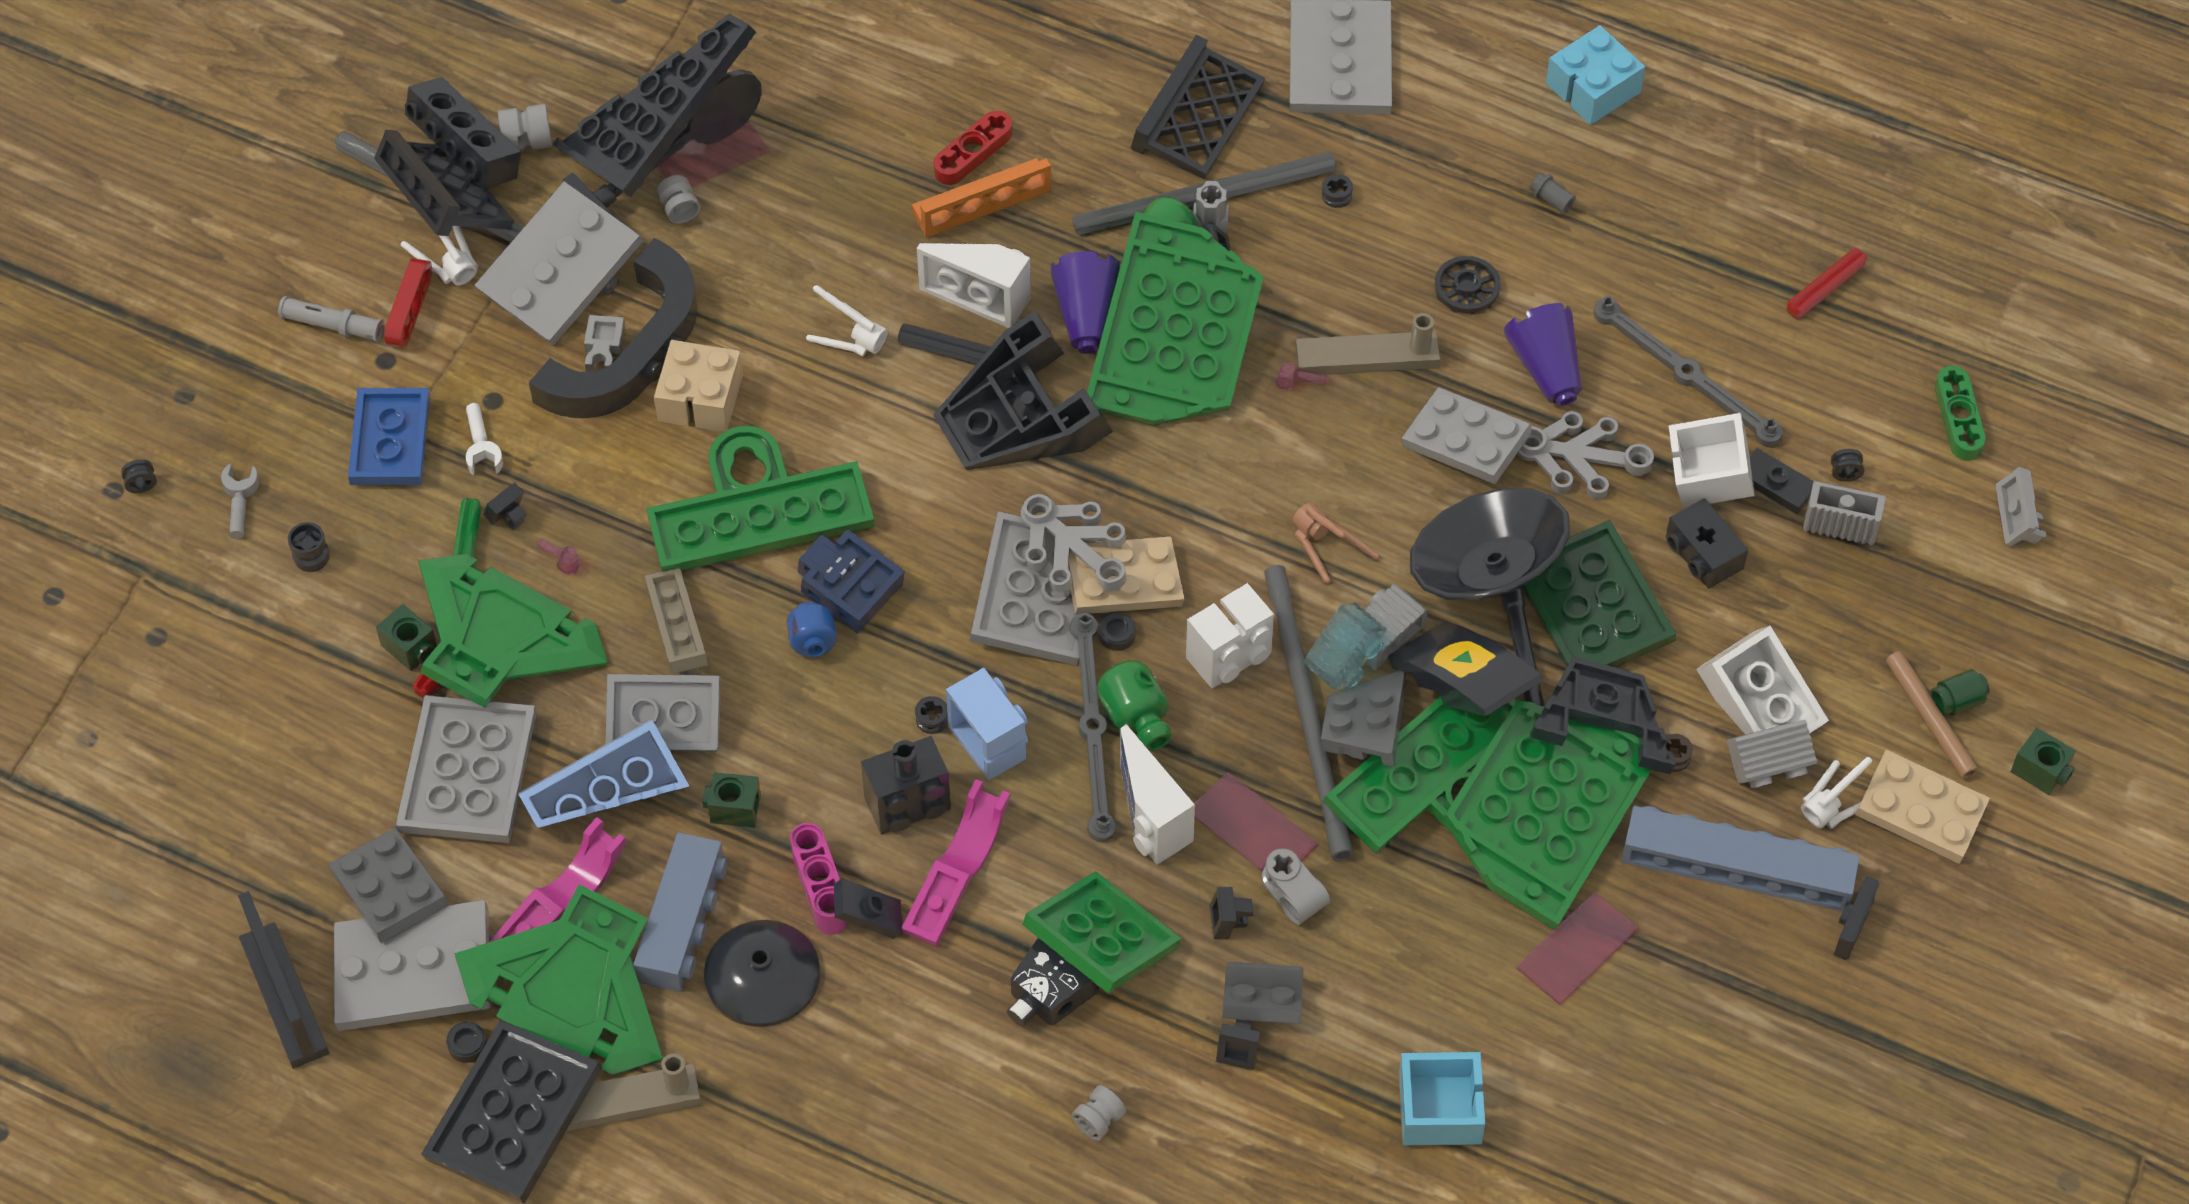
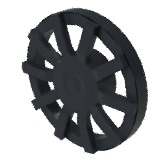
M1473 256L1455 257L1445 262L1436 273L1435 292L1437 299L1455 313L1458 311L1476 314V312L1491 308L1499 295L1500 277L1496 269L1483 259ZM1465 264L1474 265L1476 267L1474 270L1466 269ZM1459 265L1460 271L1456 274L1449 270ZM1483 269L1489 275L1481 278L1479 272ZM1446 274L1454 282L1441 281V278ZM1493 280L1495 287H1484L1482 284ZM1441 287L1453 288V290L1444 293ZM1480 292L1489 293L1491 296L1486 299ZM1456 294L1458 295V298H1457L1456 301H1453V300L1450 299L1451 297L1455 296ZM1476 297L1480 303L1474 304L1473 298ZM1464 298L1467 299L1468 305L1461 304Z

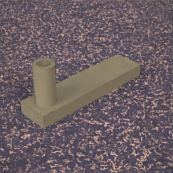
M1419 313L1414 316L1412 331L1408 333L1296 339L1298 375L1439 368L1440 356L1436 331H1433L1434 320L1427 313Z
M680 568L645 575L646 587L671 674L678 672V675H701L700 667L707 666L708 663Z
M672 1053L663 1058L661 1063L662 1070L594 1083L566 1131L701 1105L694 1063L685 1065V1060L681 1055Z

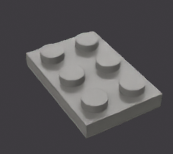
M1438 387L1403 435L1402 443L1403 447L1496 484L1532 431L1530 423Z
M607 674L605 745L641 724L653 720L670 751H719L721 677L707 675Z

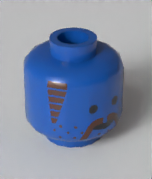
M805 602L798 605L789 614L786 621L790 646L796 653L815 658L822 656L834 647L837 641L833 614L827 607L815 602Z

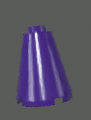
M1094 251L1065 254L1059 257V264L1056 266L1052 262L1050 273L1070 343L1079 352L1085 354L1095 353L1099 349L1120 271L1118 259L1107 254L1108 260L1098 258V252Z
M1563 303L1546 304L1526 311L1528 318L1519 323L1516 317L1510 320L1504 327V335L1548 402L1557 403V406H1565L1576 401L1582 387L1573 313L1570 306L1564 309Z

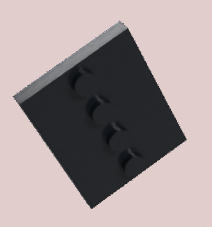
M500 1020L421 1155L431 1163L524 1204L602 1070V1066L596 1060Z

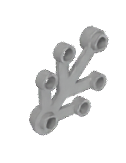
M1575 411L1566 412L1563 414L1562 419L1543 430L1531 426L1532 433L1517 453L1524 460L1536 461L1551 478V489L1558 494L1568 493L1573 484L1572 474L1567 470H1562L1552 458V456L1563 457L1587 484L1586 493L1594 500H1601L1607 496L1609 482L1605 477L1598 475L1588 462L1625 467L1631 475L1643 476L1651 470L1654 459L1653 451L1644 444H1633L1626 452L1589 447L1599 440L1608 442L1616 438L1618 423L1611 417L1601 418L1597 425L1566 443L1554 441L1563 434L1574 436L1581 432L1583 418ZM1573 421L1577 423V425L1570 426L1566 422ZM1609 427L1612 431H1604L1602 428ZM1532 444L1536 447H1529L1527 445ZM1633 462H1641L1642 464L1639 465V464H1635V463H1633ZM1563 479L1567 481V483L1559 484L1557 480ZM1594 485H1599V486H1601L1603 489H1602V490H1596V489L1592 488V486H1594Z
M1042 494L1032 495L1026 499L1021 508L1022 521L1026 526L1030 527L1029 548L1025 552L1026 564L1029 569L1034 571L1042 570L1047 566L1048 557L1046 550L1043 548L1046 529L1055 537L1053 570L1049 574L1050 585L1054 591L1065 592L1072 586L1071 573L1068 570L1070 551L1096 573L1098 584L1103 589L1117 591L1125 584L1127 575L1123 562L1116 558L1103 559L1084 542L1105 541L1112 548L1120 547L1126 542V532L1122 524L1114 522L1107 526H1096L1102 520L1099 504L1089 501L1082 505H1055L1051 499ZM1091 511L1096 512L1095 515L1090 517L1085 515ZM1039 512H1043V513H1044V514H1042V515H1035V514H1037V513H1039ZM1081 519L1085 526H1065L1060 520ZM1112 533H1120L1118 537H1110ZM1034 556H1042L1039 560H1031ZM1110 576H1116V577H1117V578L1111 579V580L1107 579V578L1110 577ZM1058 577L1066 578L1063 582L1055 581Z

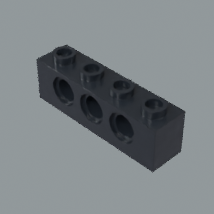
M443 77L408 87L405 115L482 189L517 179L521 151Z

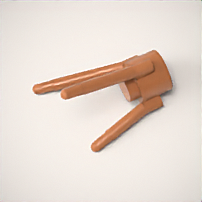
M1314 503L1304 504L1295 513L1292 521L1298 530L1294 533V536L1304 546L1325 584H1329L1331 579L1309 541L1310 538L1319 540L1330 530L1374 560H1379L1380 555L1333 522Z

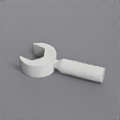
M477 403L469 404L466 407L472 439L475 444L466 452L468 470L474 476L475 463L487 458L495 462L497 475L503 467L501 450L495 443L487 441L480 405Z

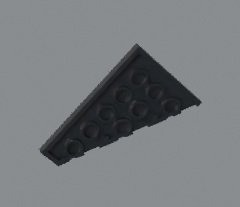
M729 13L718 21L713 28L700 34L697 37L698 43L683 54L679 51L675 52L657 65L652 72L637 80L638 87L624 97L617 94L599 107L594 114L581 120L578 123L579 129L564 140L559 137L556 138L553 145L629 197H632L636 190L642 186L644 180L658 161L664 157L665 152L677 136L685 129L687 123L699 107L705 103L709 94L721 78L726 75L728 69L740 53L748 46L756 31L749 24Z

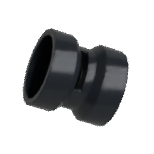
M305 522L291 529L288 535V544L292 551L295 565L306 572H314L324 568L329 561L330 554L321 527L315 523Z

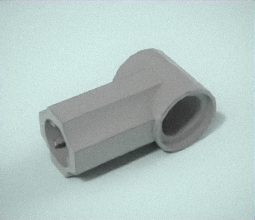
M1206 181L1202 187L1197 188L1196 203H1194L1193 214L1197 220V227L1212 221L1227 235L1229 204H1227L1226 189H1223L1217 181Z

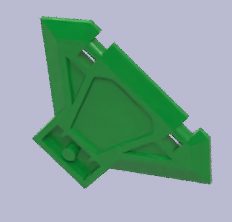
M468 554L418 561L441 641L422 664L421 674L485 708L508 679L607 666L608 662L596 623L584 618L579 624L568 619L572 610L492 567L484 573L475 569L474 566L477 563V559ZM464 580H467L474 585L471 586L468 583L464 582ZM561 631V632L567 634L568 637H566V636H564V635H562V634H560V633H558V632Z
M581 884L576 888L560 920L454 953L471 1005L482 1010L487 999L500 1005L501 1008L496 1016L497 1018L586 1057H589L593 1052L605 1058L602 1071L612 1076L663 1059L630 957L648 922V918ZM499 978L512 984L509 992L495 986ZM603 1030L617 1037L613 1045L599 1038Z

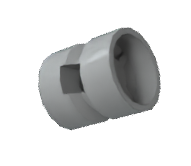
M546 104L527 106L524 112H520L517 108L498 110L501 133L521 152L529 145L533 150L552 147Z

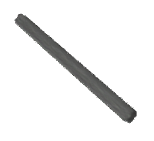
M1326 152L1214 181H1217L1223 189H1226V198L1333 172L1336 168V162L1333 154ZM1205 183L1074 215L1072 218L1073 228L1077 235H1082L1133 222L1135 212L1144 213L1154 199L1163 196L1175 198L1188 206V208L1194 207L1197 188L1202 187Z

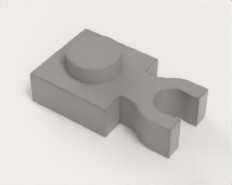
M589 315L584 341L585 352H589L585 359L586 372H593V367L597 362H605L604 366H609L613 363L611 354H621L625 331L624 317Z

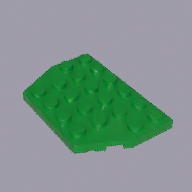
M1135 212L1087 393L1103 414L1153 426L1230 410L1264 276L1253 267L1245 265L1237 254L1232 250L1228 251L1212 238V234L1202 227Z
M1517 700L1442 820L1491 891L1555 930L1651 772V769L1638 766L1639 737L1634 734L1617 730L1612 731L1568 719L1567 738L1563 746L1530 738V733L1545 706Z

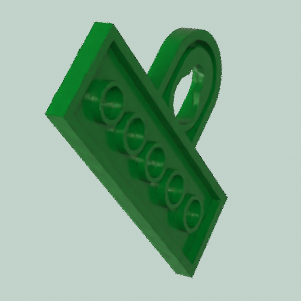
M738 426L728 429L713 441L709 450L708 460L716 493L646 508L662 572L680 568L681 571L811 542L817 540L821 535L826 538L844 534L847 529L855 532L875 527L873 513L858 461L787 476L777 441L767 431L754 426ZM747 449L752 451L756 459L764 464L766 473L759 482L744 485L735 481L731 476V470L735 464L734 456L740 450Z
M1439 697L1399 732L1395 765H1384L1381 756L1372 755L1326 794L1323 803L1375 854L1381 851L1426 810L1447 828L1442 819L1454 801L1451 795L1452 787L1464 784L1516 701L1513 699L1487 716L1443 705L1441 697Z

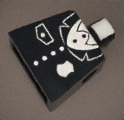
M1037 938L1010 979L1011 994L1017 1001L1007 1010V1014L1021 1027H1024L1035 1015L1047 1024L1055 1025L1100 991V987L1046 943Z

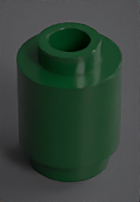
M1969 669L1939 681L1937 687L1931 689V697L1943 716L1947 714L1955 716L1986 703L1990 688L1983 674H1978L1975 670Z

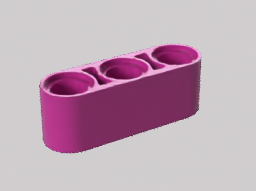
M802 823L796 826L790 835L793 862L818 930L829 935L838 934L847 927L848 922L835 918V913L828 914L823 911L827 908H834V883L839 881L840 878L821 828L812 823ZM807 844L815 845L812 849L806 850L801 848ZM816 876L827 877L823 881L817 882L812 880Z

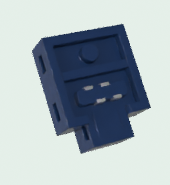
M848 529L836 541V544L821 535L798 561V573L803 576L801 593L813 602L827 607L835 618L857 634L896 593L904 581L905 571Z

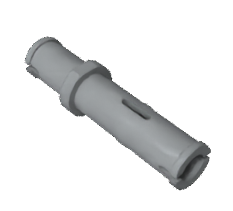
M287 296L282 297L278 307L279 318H287L339 331V334L345 337H349L352 334L379 342L384 333L385 324L383 320L357 315L355 310L347 308L341 311L292 299Z

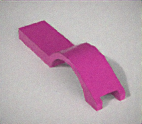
M975 779L967 795L963 818L952 843L940 859L935 860L902 926L903 933L938 947L971 879L976 876L986 861L997 837L1011 797L1010 793L1004 790L1000 797L982 791L983 782Z
M596 817L583 832L582 844L569 867L551 884L543 888H535L489 942L560 920L579 884L597 893L607 879L627 840L620 834L613 839L602 830L604 823Z

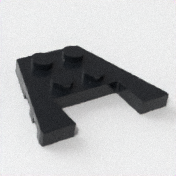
M1572 657L1554 692L1530 733V738L1563 746L1567 738L1568 719L1612 731L1617 730L1634 734L1639 737V767L1670 775L1675 766L1673 754H1668L1665 746L1667 737L1664 729L1659 728L1656 722L1655 714L1657 710L1644 675Z

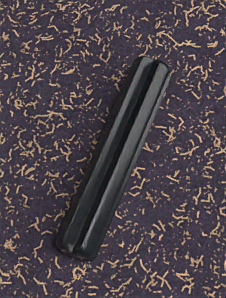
M906 323L902 324L898 333V342L901 344L975 364L991 348L988 345Z

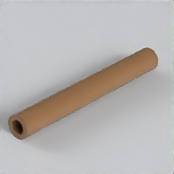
M1901 651L1891 654L1886 659V663L1961 778L1965 780L1974 776L1978 772L1977 766Z

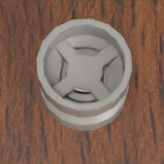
M682 175L670 176L664 179L656 190L660 202L665 205V212L669 220L676 224L692 220L698 215L701 208L696 196L691 193L692 188L688 179Z
M1098 1085L1090 1093V1102L1080 1104L1071 1114L1077 1127L1095 1141H1100L1107 1134L1110 1123L1118 1122L1127 1112L1119 1097L1102 1085Z

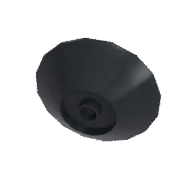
M1501 488L1470 496L1443 510L1421 530L1410 550V574L1424 591L1446 600H1483L1508 595L1536 579L1560 557L1570 537L1569 513L1555 497L1531 488Z

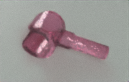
M1287 362L1280 368L1276 385L1281 389L1290 390L1294 388L1296 380L1326 384L1328 376L1300 371L1296 364Z
M543 539L538 541L537 546L559 558L556 565L560 571L568 575L576 574L581 560L578 558V552L574 547L566 546L562 549Z

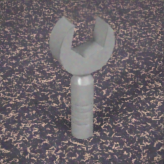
M230 463L222 471L221 481L225 492L233 497L231 500L229 536L234 539H240L244 537L245 498L257 491L259 477L256 468L253 466L249 478L236 481L232 478L234 469L232 463Z

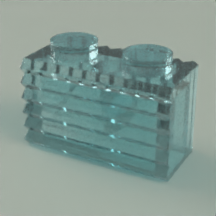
M1343 604L1338 607V610L1310 649L1303 663L1333 690L1352 688L1362 679L1364 671L1361 668L1367 659L1374 658L1382 649L1384 642L1381 639L1386 633L1387 628L1376 621V618L1372 617L1364 608L1360 607V604Z

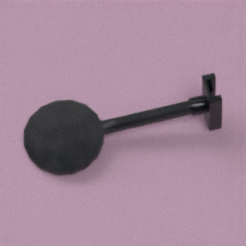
M741 69L726 73L709 94L705 103L699 107L687 123L686 128L677 136L665 152L664 157L658 161L652 170L681 150L692 139L697 143L709 145L721 142L735 134L749 121L758 107L762 96V87L757 77L752 72ZM574 172L562 180L613 216L607 207L617 201L616 197L622 194V191L609 183L608 185H602L592 193Z

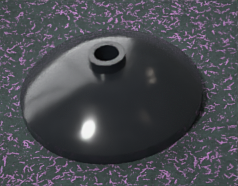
M755 920L730 929L716 941L706 959L704 980L710 1000L724 1016L743 1025L766 1027L786 1022L808 1006L818 989L820 965L814 946L798 929L779 921ZM760 957L767 959L763 964L754 963L755 959Z

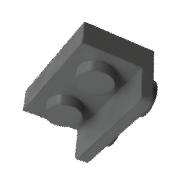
M1227 962L1222 1019L1300 1024L1303 968L1300 966Z

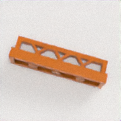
M1037 158L914 203L912 204V213L927 238L1050 192L1051 165L1047 158L1040 161Z

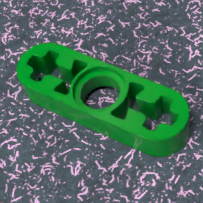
M1946 366L1938 373L1935 392L1950 449L1959 459L1974 460L1981 455L1986 437L1968 373L1961 367ZM1947 380H1952L1954 385H1958L1956 395L1952 396L1954 392L1952 384L1947 382ZM1955 407H1961L1966 409L1970 416L1960 419L1953 416L1950 410ZM1965 430H1968L1966 435L1969 443H1972L1973 446H1968L1966 441H1962Z

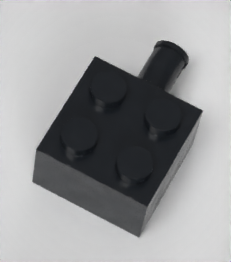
M932 736L915 742L908 740L899 741L893 746L891 751L861 761L864 799L881 835L890 831H902L912 823L926 818H937L944 814L945 811L951 809L949 772Z

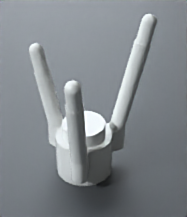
M452 226L461 251L455 248L449 236H439L448 250L442 257L443 268L408 242H401V246L415 258L431 261L432 271L438 274L445 284L452 281L455 285H463L472 280L477 273L478 264L471 256L459 226Z
M815 285L813 287L814 292L857 322L851 334L855 344L814 335H807L806 340L852 351L862 357L865 356L867 351L873 354L878 353L886 341L888 329L868 320L854 308H851L829 292Z
M1866 757L1831 791L1826 789L1822 792L1840 766L1838 760L1833 761L1813 790L1802 799L1804 804L1801 805V810L1808 821L1817 828H1823L1827 825L1828 828L1832 829L1840 821L1855 815L1860 803L1839 812L1838 809L1841 807V802L1837 796L1872 763V759Z

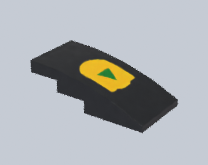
M1445 621L1388 655L1393 669L1412 673L1418 687L1439 692L1443 705L1487 716L1543 681L1540 672L1506 648L1472 630Z

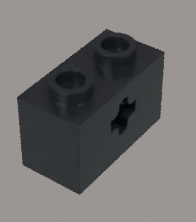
M1705 498L1669 518L1666 532V541L1673 552L1679 553L1688 564L1691 574L1696 579H1701L1708 589L1744 569L1748 548Z

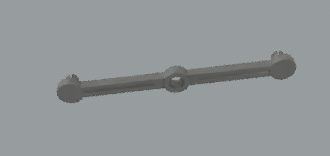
M1605 296L1596 302L1593 312L1594 318L1602 324L1613 325L1674 371L1673 376L1677 383L1684 386H1694L1729 414L1741 413L1743 424L1755 432L1756 440L1760 444L1770 447L1777 445L1781 441L1783 429L1777 420L1774 421V418L1764 420L1700 372V365L1695 360L1683 359L1620 312L1619 304L1614 298L1611 299V296ZM1690 369L1692 373L1685 374L1682 370Z
M1080 613L1072 618L1070 633L1078 642L1084 715H1082L1079 721L1078 731L1082 738L1086 739L1093 811V816H1091L1088 822L1087 831L1093 840L1105 842L1110 840L1115 834L1116 823L1113 817L1108 814L1101 741L1106 732L1107 722L1103 715L1099 713L1092 639L1097 633L1098 624L1097 620L1089 613ZM1095 722L1098 728L1095 730L1089 729L1087 723Z

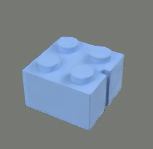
M982 668L946 689L948 727L988 781L1026 760V743H1028V738L1025 733V725L1027 724V718L1019 705L1015 704L1013 706L1007 699V692L997 677L992 679L985 668Z

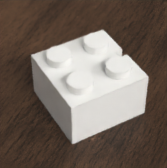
M1741 413L1669 425L1675 482L1683 508H1687L1704 498L1711 504L1755 496L1747 435Z
M1248 583L1220 599L1221 605L1237 622L1235 625L1228 620L1215 603L1187 619L1186 659L1211 689L1222 682H1231L1239 675L1240 671L1250 665L1262 663L1272 651L1274 614Z

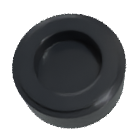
M1112 613L1101 620L1099 639L1103 646L1113 651H1121L1133 644L1136 636V627L1134 621L1129 616L1122 613Z
M462 1022L451 1028L447 1035L446 1043L450 1055L456 1061L470 1063L477 1060L487 1040L483 1029L478 1024Z

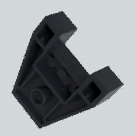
M1033 311L1006 329L933 414L966 470L1083 452L1114 432L1084 388L1058 406L1052 401L1036 373L1065 353L1036 311Z

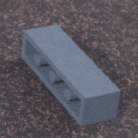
M677 832L633 964L639 983L681 992L685 979L692 978L696 964V957L693 954L696 945L702 946L706 935L707 924L704 923L707 912L712 913L716 905V883L718 879H724L727 871L728 857L723 855L721 841Z

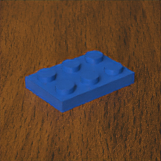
M357 388L348 471L350 485H422L430 407L429 388Z

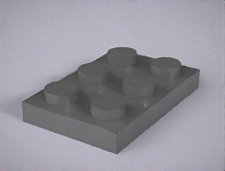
M396 828L389 830L328 864L333 876L380 943L448 906L444 894Z

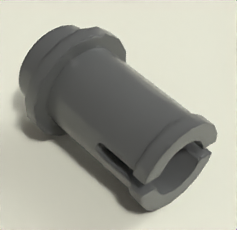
M1544 173L1539 174L1530 187V190L1534 192L1535 198L1541 197L1559 210L1561 214L1566 213L1576 199L1574 194H1571L1553 181L1551 174L1547 176Z

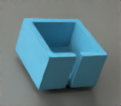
M1599 25L1549 58L1546 84L1565 102L1571 99L1570 107L1592 125L1641 93L1645 66Z
M1481 1052L1401 1053L1399 1088L1403 1145L1482 1144L1485 1129L1484 1096L1483 1092H1481L1483 1086Z

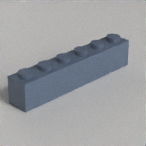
M1633 806L1621 863L1843 911L1846 902L1850 903L1853 895L1860 855L1849 853L1842 848L1829 849L1812 845L1810 842L1801 839L1788 840L1775 837L1765 831L1752 832L1738 829L1728 823L1715 824L1706 822L1692 815L1679 816L1665 813L1655 807Z

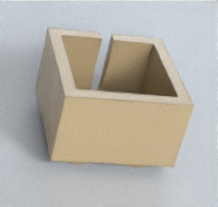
M671 340L654 395L658 422L689 426L688 401H693L692 406L696 428L721 432L728 430L743 378L740 351Z

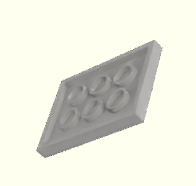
M1291 0L1289 112L1391 114V1Z
M564 181L474 286L480 293L554 346L641 245L643 240L636 232Z
M998 511L969 641L1077 666L1079 660L1078 642L1070 633V623L1075 616L1071 590L1056 592L1051 588L1049 574L1053 570L1055 537L1045 529L1043 548L1047 553L1048 564L1042 570H1031L1028 568L1025 560V552L1029 548L1030 527L1023 523L1022 517ZM1084 541V542H1085V543H1090V542H1103V541ZM1034 556L1031 560H1039L1042 556ZM1058 577L1055 581L1063 582L1066 578Z
M425 695L396 821L398 832L510 843L519 800L518 793L521 791L537 714L535 706L490 701L484 708L469 699Z
M481 900L448 905L382 943L379 942L363 918L334 923V1024L338 1031L481 1010L469 1003L454 953L489 942V909L486 901ZM487 999L482 1010L491 1008L490 1000Z

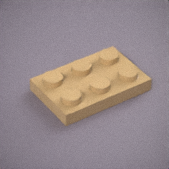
M1171 537L1126 540L1122 546L1117 548L1109 547L1105 541L1086 543L1103 559L1116 558L1123 562L1127 580L1117 591L1103 589L1098 584L1096 573L1074 553L1069 552L1068 570L1072 578L1070 590L1075 615L1080 613L1093 614L1182 607L1184 594ZM1110 576V577H1108L1107 579L1111 580V579H1115V578H1117V577H1116V576Z
M1885 750L1855 815L1960 864L1990 798L1889 750Z

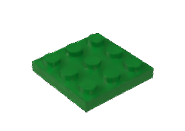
M1097 871L1027 912L1022 922V925L1036 935L1038 939L1046 943L1108 994L1177 950L1182 939Z

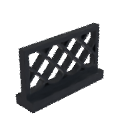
M1196 34L1138 125L1130 149L1140 154H1143L1147 149L1205 180L1263 86L1265 77L1206 47L1208 40ZM1209 61L1220 67L1222 74L1207 77L1204 65ZM1243 79L1253 84L1251 90L1237 92L1233 80ZM1226 82L1230 94L1214 96L1211 85ZM1203 86L1208 98L1192 101L1189 89ZM1233 102L1237 111L1236 114L1222 116L1218 104ZM1211 106L1215 118L1200 120L1195 108ZM1189 110L1193 122L1177 124L1174 113ZM1218 125L1222 137L1207 140L1203 128ZM1196 130L1200 142L1184 144L1180 132ZM1174 134L1178 146L1166 147L1156 141L1160 136ZM1204 150L1207 158L1204 166L1191 160L1188 152Z
M385 130L374 159L436 235L449 236L452 226L511 230L514 220L487 188L482 189L436 144L406 142L397 130Z
M249 891L238 895L251 929L250 932L240 935L239 939L292 1069L328 1055V1048L276 923L273 922L263 926Z

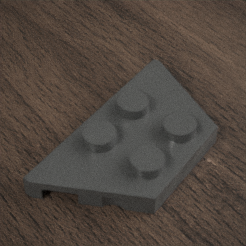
M1397 671L1329 695L1321 735L1323 751L1348 754L1350 757L1362 760L1366 758V753L1381 756L1384 765H1395L1407 686L1405 672Z

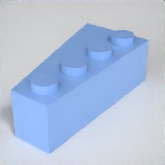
M649 720L519 792L518 795L536 827L539 828L689 787V784L653 720Z

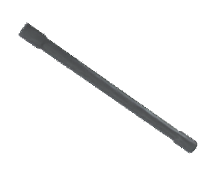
M1274 565L1268 567L1264 571L1270 600L1274 605L1322 806L1331 857L1334 861H1345L1354 856L1348 826L1323 803L1325 795L1335 788L1336 784L1328 752L1323 751L1321 742L1322 726L1291 602L1292 594L1286 569L1282 565Z

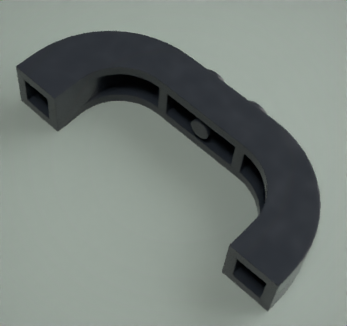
M653 238L634 260L637 282L659 294L664 299V302L620 356L609 366L593 372L575 371L550 358L529 382L532 402L564 417H599L624 408L634 401L652 381L655 382L659 379L671 340L685 342L690 336L697 318L698 307L693 275L688 264L677 251Z

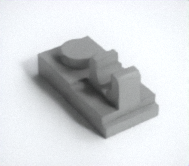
M2018 467L1995 484L2005 545L2013 546L2021 540L2036 544L2046 537V532L2038 529V523L2044 519L2041 513L2036 512L2030 470Z

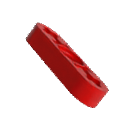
M1003 111L988 112L940 151L933 161L936 180L945 185H953L960 182L1006 144L1012 137V120L1010 116ZM969 143H978L982 146V149L972 153L966 151L964 147Z
M411 258L386 323L384 335L386 345L402 348L407 346L431 282V261Z

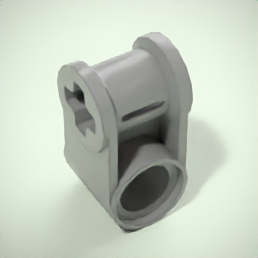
M1283 848L1276 849L1268 855L1265 863L1266 866L1261 875L1262 883L1281 905L1284 913L1293 923L1300 925L1330 903V897L1325 887L1309 872L1294 852Z

